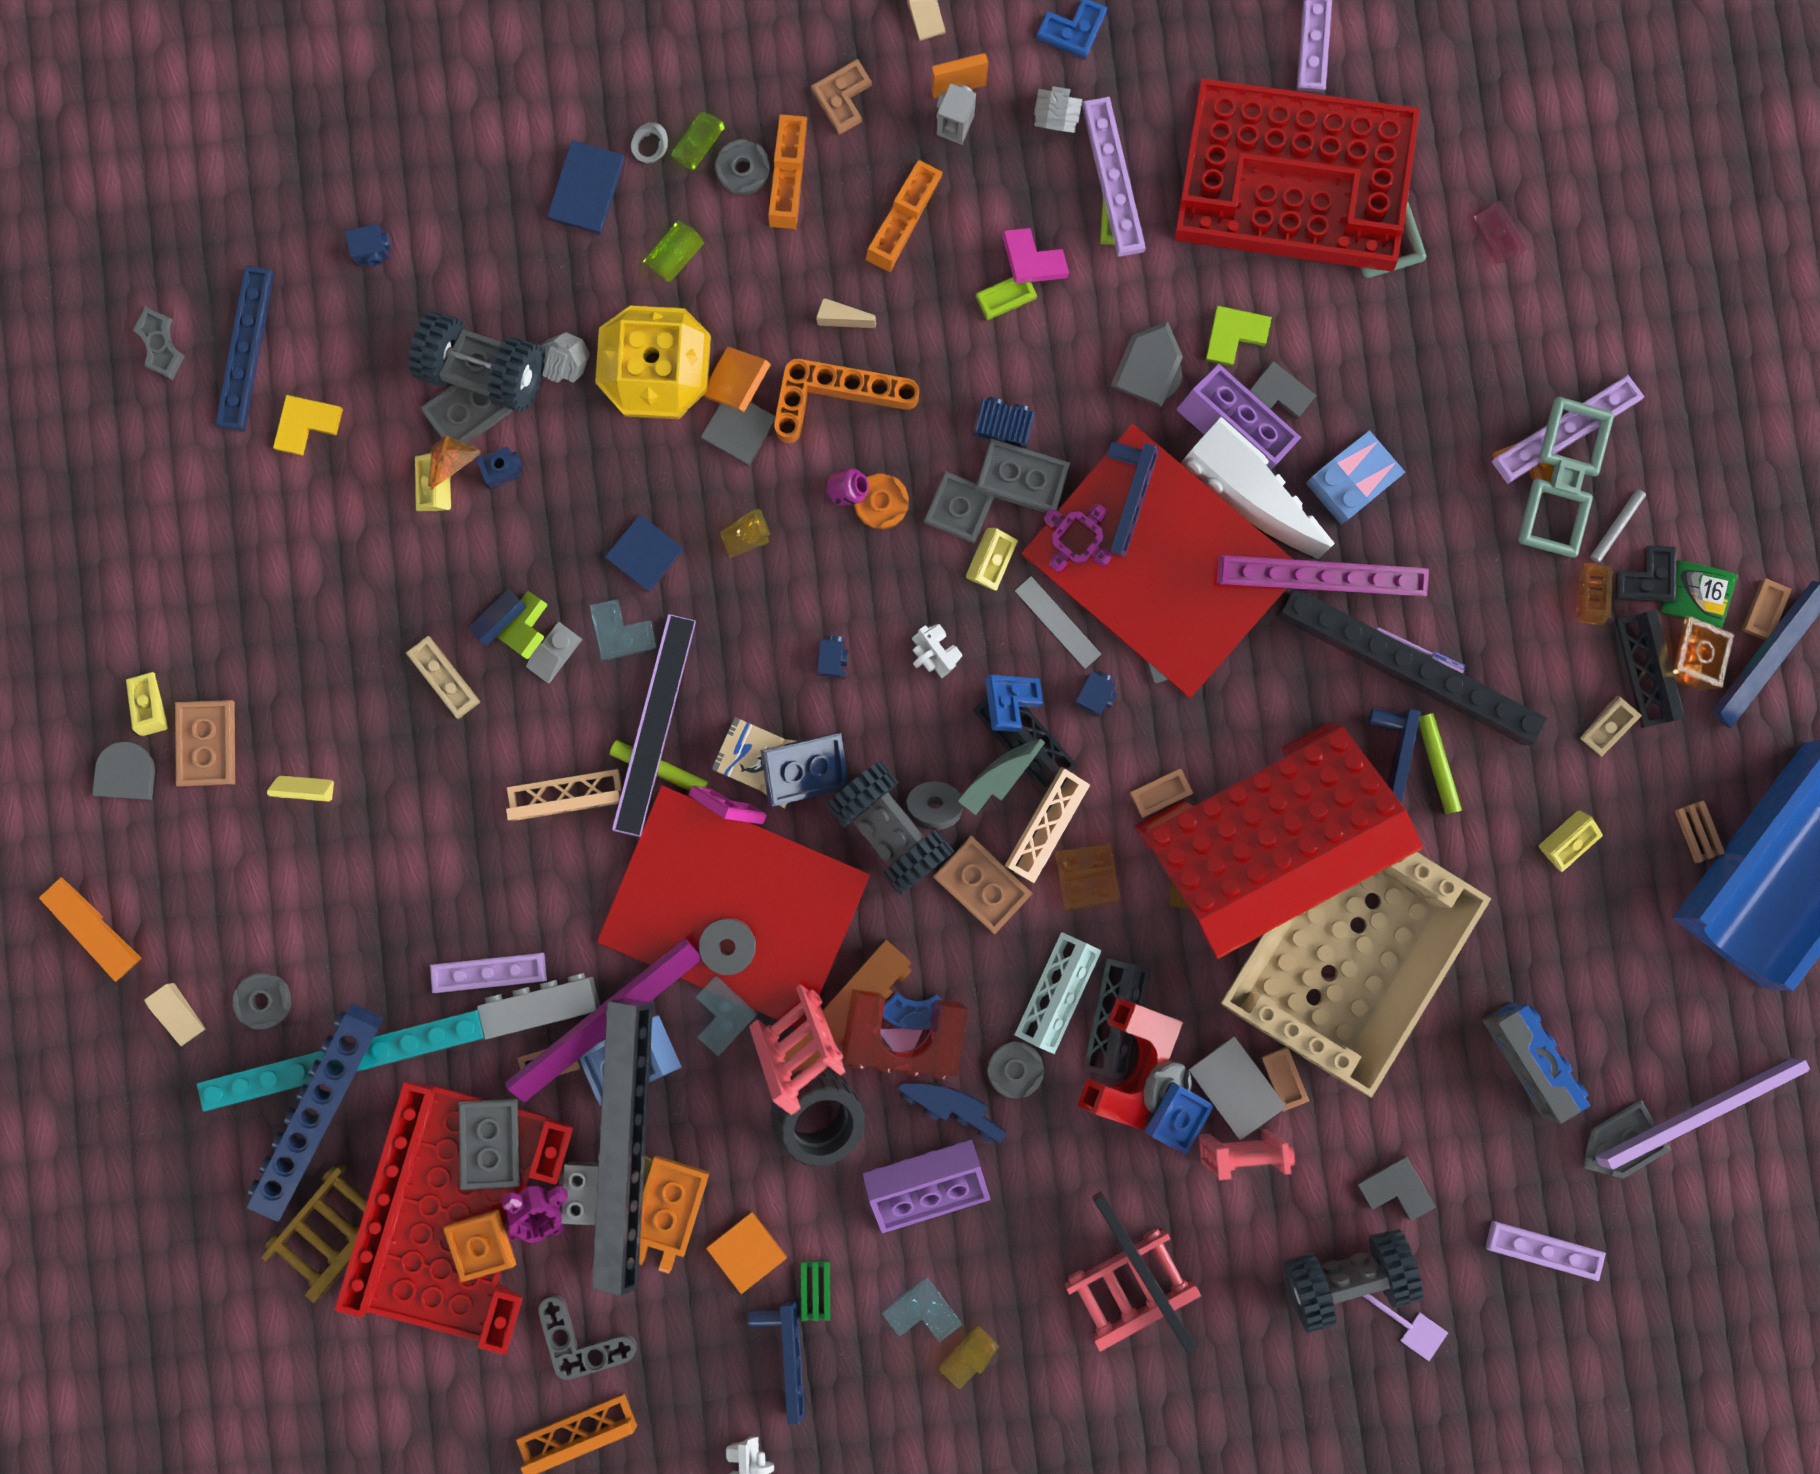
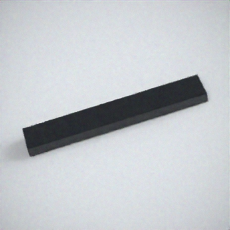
M1101 1191L1092 1196V1200L1185 1352H1192L1197 1347L1106 1198Z

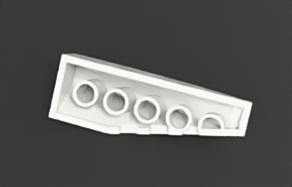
M1221 417L1180 464L1251 524L1292 548L1319 559L1333 546L1334 542L1313 516H1306L1302 511V502L1296 495L1291 497L1283 487L1285 481L1279 474L1274 476L1266 466L1269 462L1266 457Z

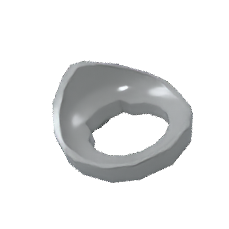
M646 123L640 126L631 142L632 153L637 160L644 163L656 162L665 154L668 147L666 130L658 123ZM653 133L660 138L659 148L653 156L645 157L639 152V143L644 137L650 136Z

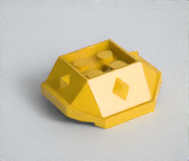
M629 306L599 328L595 382L626 417L680 419L707 392L711 336L684 308ZM651 353L659 354V359L654 363L646 362L647 356Z

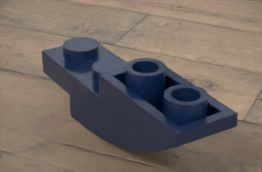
M901 1081L898 1085V1089L902 1091L900 1097L912 1105L917 1101L926 1107L923 1112L936 1121L940 1117L946 1121L953 1111L956 1113L954 1116L955 1120L966 1127L971 1123L980 1129L977 1134L990 1143L994 1139L1001 1143L1006 1135V1131L984 1116L989 1108L988 1105L974 1096L958 1089L932 1082Z

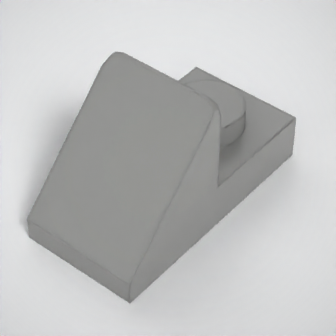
M558 622L543 643H540L532 653L526 667L544 681L550 683L583 639Z

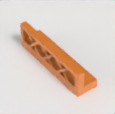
M625 1393L518 1437L516 1441L524 1459V1463L521 1466L522 1473L538 1474L633 1434L637 1424ZM620 1403L626 1418L616 1422L605 1416L609 1407ZM604 1410L602 1415L597 1414V1412ZM587 1416L599 1420L597 1429L590 1433L579 1428L582 1419ZM577 1421L576 1426L570 1425L571 1423ZM602 1423L608 1424L607 1426L601 1428ZM561 1427L573 1432L569 1442L564 1444L552 1439L555 1430ZM551 1432L549 1438L543 1436L544 1434ZM576 1434L581 1435V1437L574 1439ZM537 1439L546 1443L542 1453L531 1457L526 1442ZM549 1445L555 1447V1448H552V1449H550V1450H547L548 1447H549Z

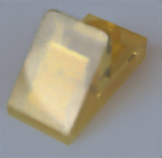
M761 509L752 510L720 532L729 558L769 543L768 536L771 535Z
M978 1325L939 1366V1370L960 1390L976 1372L979 1374L983 1372L999 1348V1345Z

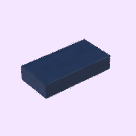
M508 588L468 628L487 646L526 606Z

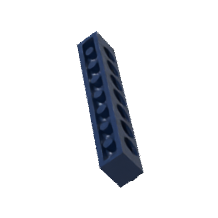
M352 1003L347 1012L340 1011L333 1024V1027L338 1029L334 1037L331 1035L327 1036L320 1050L325 1053L322 1061L316 1059L308 1075L313 1078L309 1085L303 1083L296 1097V1100L300 1101L297 1110L291 1107L283 1122L288 1127L285 1133L278 1132L271 1146L276 1151L272 1157L267 1155L259 1169L263 1176L260 1181L254 1179L247 1193V1196L252 1198L246 1208L279 1222L368 1050L383 1017ZM343 1036H352L356 1042H347ZM331 1060L340 1061L343 1067L333 1065ZM319 1084L327 1085L330 1091L322 1090ZM306 1109H314L318 1115H312ZM294 1133L303 1134L305 1139L296 1137ZM282 1157H288L293 1162H286ZM270 1181H276L281 1186H275Z

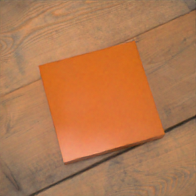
M986 53L934 65L932 67L931 79L933 99L939 98L942 91L947 92L950 83L956 86L959 84L965 85L970 89L986 86L988 70Z
M727 346L708 380V389L703 396L706 399L745 412L771 364L766 359Z
M499 1210L453 1222L443 1227L461 1282L513 1268L516 1265Z
M753 1211L706 1248L741 1294L787 1258L786 1254Z

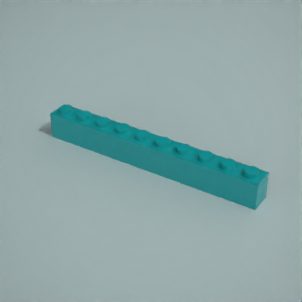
M476 1010L376 1036L373 1038L357 1071L483 1039L485 1037L479 1011ZM319 1051L197 1083L203 1112L302 1086L303 1083L310 1084L313 1077L309 1076L308 1073L315 1060L322 1061L325 1053ZM331 1060L333 1065L343 1067L340 1061Z

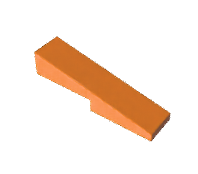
M780 115L769 207L770 227L797 229L807 117Z
M920 160L917 161L895 198L891 211L867 250L866 261L891 272L942 177V171Z
M62 877L39 897L115 982L121 979L142 959L102 920L103 916Z

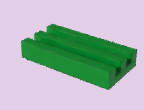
M830 1260L801 1261V1321H830ZM807 1267H812L813 1313H808ZM818 1267H824V1313H819Z

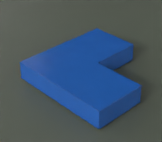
M1081 0L1072 21L1047 11L1036 39L1086 60L1108 7L1091 0Z
M988 675L985 678L992 730L1018 732L1022 728L1019 707L1039 708L1043 705L1040 679L1002 675Z

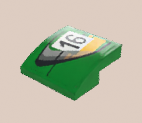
M1677 560L1676 601L1674 603H1663L1660 613L1685 622L1692 620L1716 629L1722 628L1738 575L1705 565Z

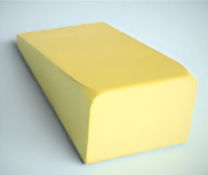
M151 672L126 679L132 729L140 736L167 730L166 716L155 673Z

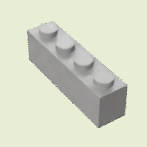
M582 973L567 977L569 983L558 985L557 980L540 984L541 990L530 992L529 987L512 991L513 997L503 999L502 994L485 998L486 1004L477 1006L485 1040L594 1012L600 1007L594 978H585V974Z

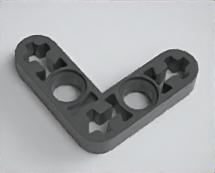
M556 1294L549 1295L539 1306V1316L552 1364L559 1378L571 1380L627 1363L634 1357L637 1343L628 1334H620L578 1347L567 1304L561 1296ZM550 1302L560 1308L556 1312L557 1322L561 1319L564 1320V1322L557 1323L552 1327L549 1324L554 1322L553 1313L546 1311ZM558 1329L564 1330L568 1335V1341L563 1345H559L553 1340V1332ZM623 1341L625 1346L630 1345L631 1348L627 1351V1355L619 1351L613 1353L611 1356L613 1360H609V1350L617 1349L620 1342ZM593 1349L600 1350L604 1357L603 1362L596 1365L592 1364L588 1359L589 1351ZM579 1353H582V1363L574 1365L571 1372L567 1368L561 1367L565 1362V1358H568L569 1362H575L580 1358Z

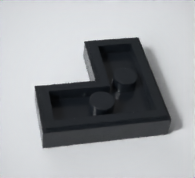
M1647 545L1645 548L1644 572L1617 571L1615 600L1674 603L1676 601V547Z

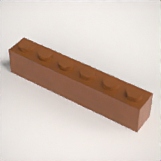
M887 939L823 1010L836 1047L839 1044L844 1047L855 1035L851 1030L858 1022L864 1025L874 1014L871 1008L875 1003L879 1001L883 1004L892 994L891 985L896 980L901 983L912 971L908 967L912 962ZM810 1032L785 1053L784 1060L787 1061L814 1039L813 1033ZM819 1050L791 1072V1076L800 1070L807 1069L821 1057Z

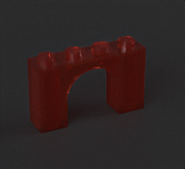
M852 989L841 1053L842 1059L848 1064V1067L858 1070L865 1069V1066L876 1067L877 1071L892 1073L893 1069L904 1070L905 1074L911 1076L930 1073L932 1077L938 1079H948V1076L957 1077L969 1009L963 1003L935 1000L931 1026L926 1039L912 1050L899 1052L884 1046L880 1036L886 999L878 992Z

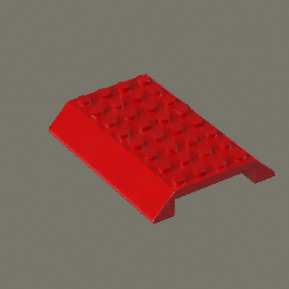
M1330 721L1281 747L1286 757L1195 806L1182 800L1134 826L1147 849H1152L1198 921L1203 937L1217 959L1423 849V845L1406 809L1344 726Z
M404 1082L334 1311L361 1318L367 1312L479 1341L477 1348L506 1355L523 1296L498 1283L501 1271L461 1282L443 1227L447 1224L494 1210H499L503 1225H505L508 1221L501 1201L504 1195L510 1192L519 1194L527 1187L529 1178L557 1184L573 1127L547 1115L518 1108L520 1186L460 1190L459 1101L488 1099L440 1086Z

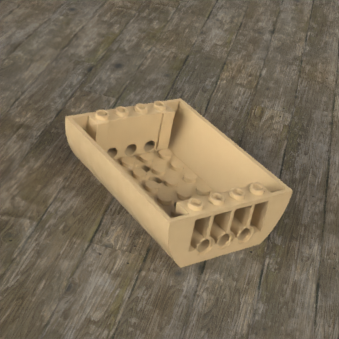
M1416 852L1263 934L1221 1001V1005L1330 1075L1372 1097L1492 898ZM1370 893L1376 894L1379 899L1378 906L1374 909H1369L1365 904V897ZM1355 917H1360L1364 921V929L1360 933L1353 932L1350 927L1351 920ZM1326 965H1331L1335 969V976L1330 981H1325L1321 976V970ZM1311 989H1317L1321 995V999L1316 1005H1310L1306 999V995Z

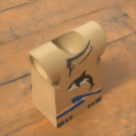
M735 717L712 770L767 795L760 750L796 741L783 739ZM787 803L781 804L780 806L785 809Z

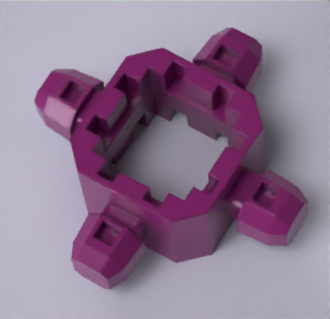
M1099 503L1091 507L1087 517L1078 511L1070 512L1063 519V515L1054 509H1050L1044 516L1045 522L1052 529L1054 527L1057 528L1052 534L1053 545L1059 550V553H1054L1049 561V566L1056 572L1062 571L1068 565L1066 562L1068 559L1075 564L1086 563L1092 556L1095 563L1104 567L1112 559L1111 554L1104 547L1102 549L1099 547L1103 542L1102 528L1097 523L1098 521L1101 523L1107 513V510ZM1075 520L1081 522L1096 535L1095 539L1081 556L1075 554L1059 541Z
M537 1185L527 1187L519 1194L510 1192L504 1195L501 1201L508 1221L504 1228L509 1243L518 1237L528 1243L540 1242L549 1234L558 1236L564 1232L565 1226L561 1224L562 1217L559 1206L568 1198L566 1188L560 1185L547 1191Z

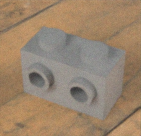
M950 83L947 92L942 91L937 102V108H939L936 116L937 135L961 145L975 114L976 93L969 87L961 84L956 86Z
M569 1161L564 1165V1169L561 1168L559 1186H563L568 1192L567 1200L559 1206L562 1217L561 1224L596 1225L595 1212L597 1209L599 1162Z

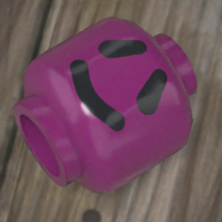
M855 468L833 472L829 476L826 486L827 495L834 504L840 507L861 503L869 489L866 476Z

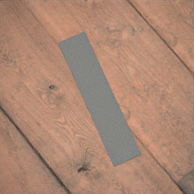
M1032 576L1015 590L1085 669L1101 655Z

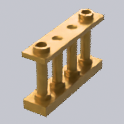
M346 1164L337 1168L333 1166L321 1179L325 1183L281 1235L276 1233L267 1242L265 1248L268 1250L261 1257L264 1261H267L278 1254L309 1281L308 1285L311 1287L305 1296L313 1303L327 1292L348 1267L360 1228L359 1226L355 1228L326 1203L323 1198L335 1187L363 1212L368 1201L367 1198L342 1178L344 1173L350 1168ZM314 1209L347 1236L346 1240L349 1243L343 1250L340 1248L336 1250L304 1222ZM296 1231L328 1258L327 1262L330 1266L324 1273L314 1270L285 1244Z

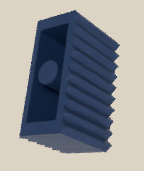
M988 397L987 400L981 399L972 436L986 440L992 438L1026 449L1035 412L1030 411V407L1022 404H1014V407L1003 404V400L995 397Z

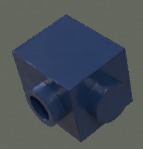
M378 224L345 231L350 257L358 266H377L382 264L384 260L390 259L388 250L392 249L388 232L384 233Z
M1098 671L1097 674L1091 672L1074 704L1099 717L1105 706L1108 708L1112 706L1117 696V693L1114 692L1116 684L1111 682L1113 678L1101 671Z

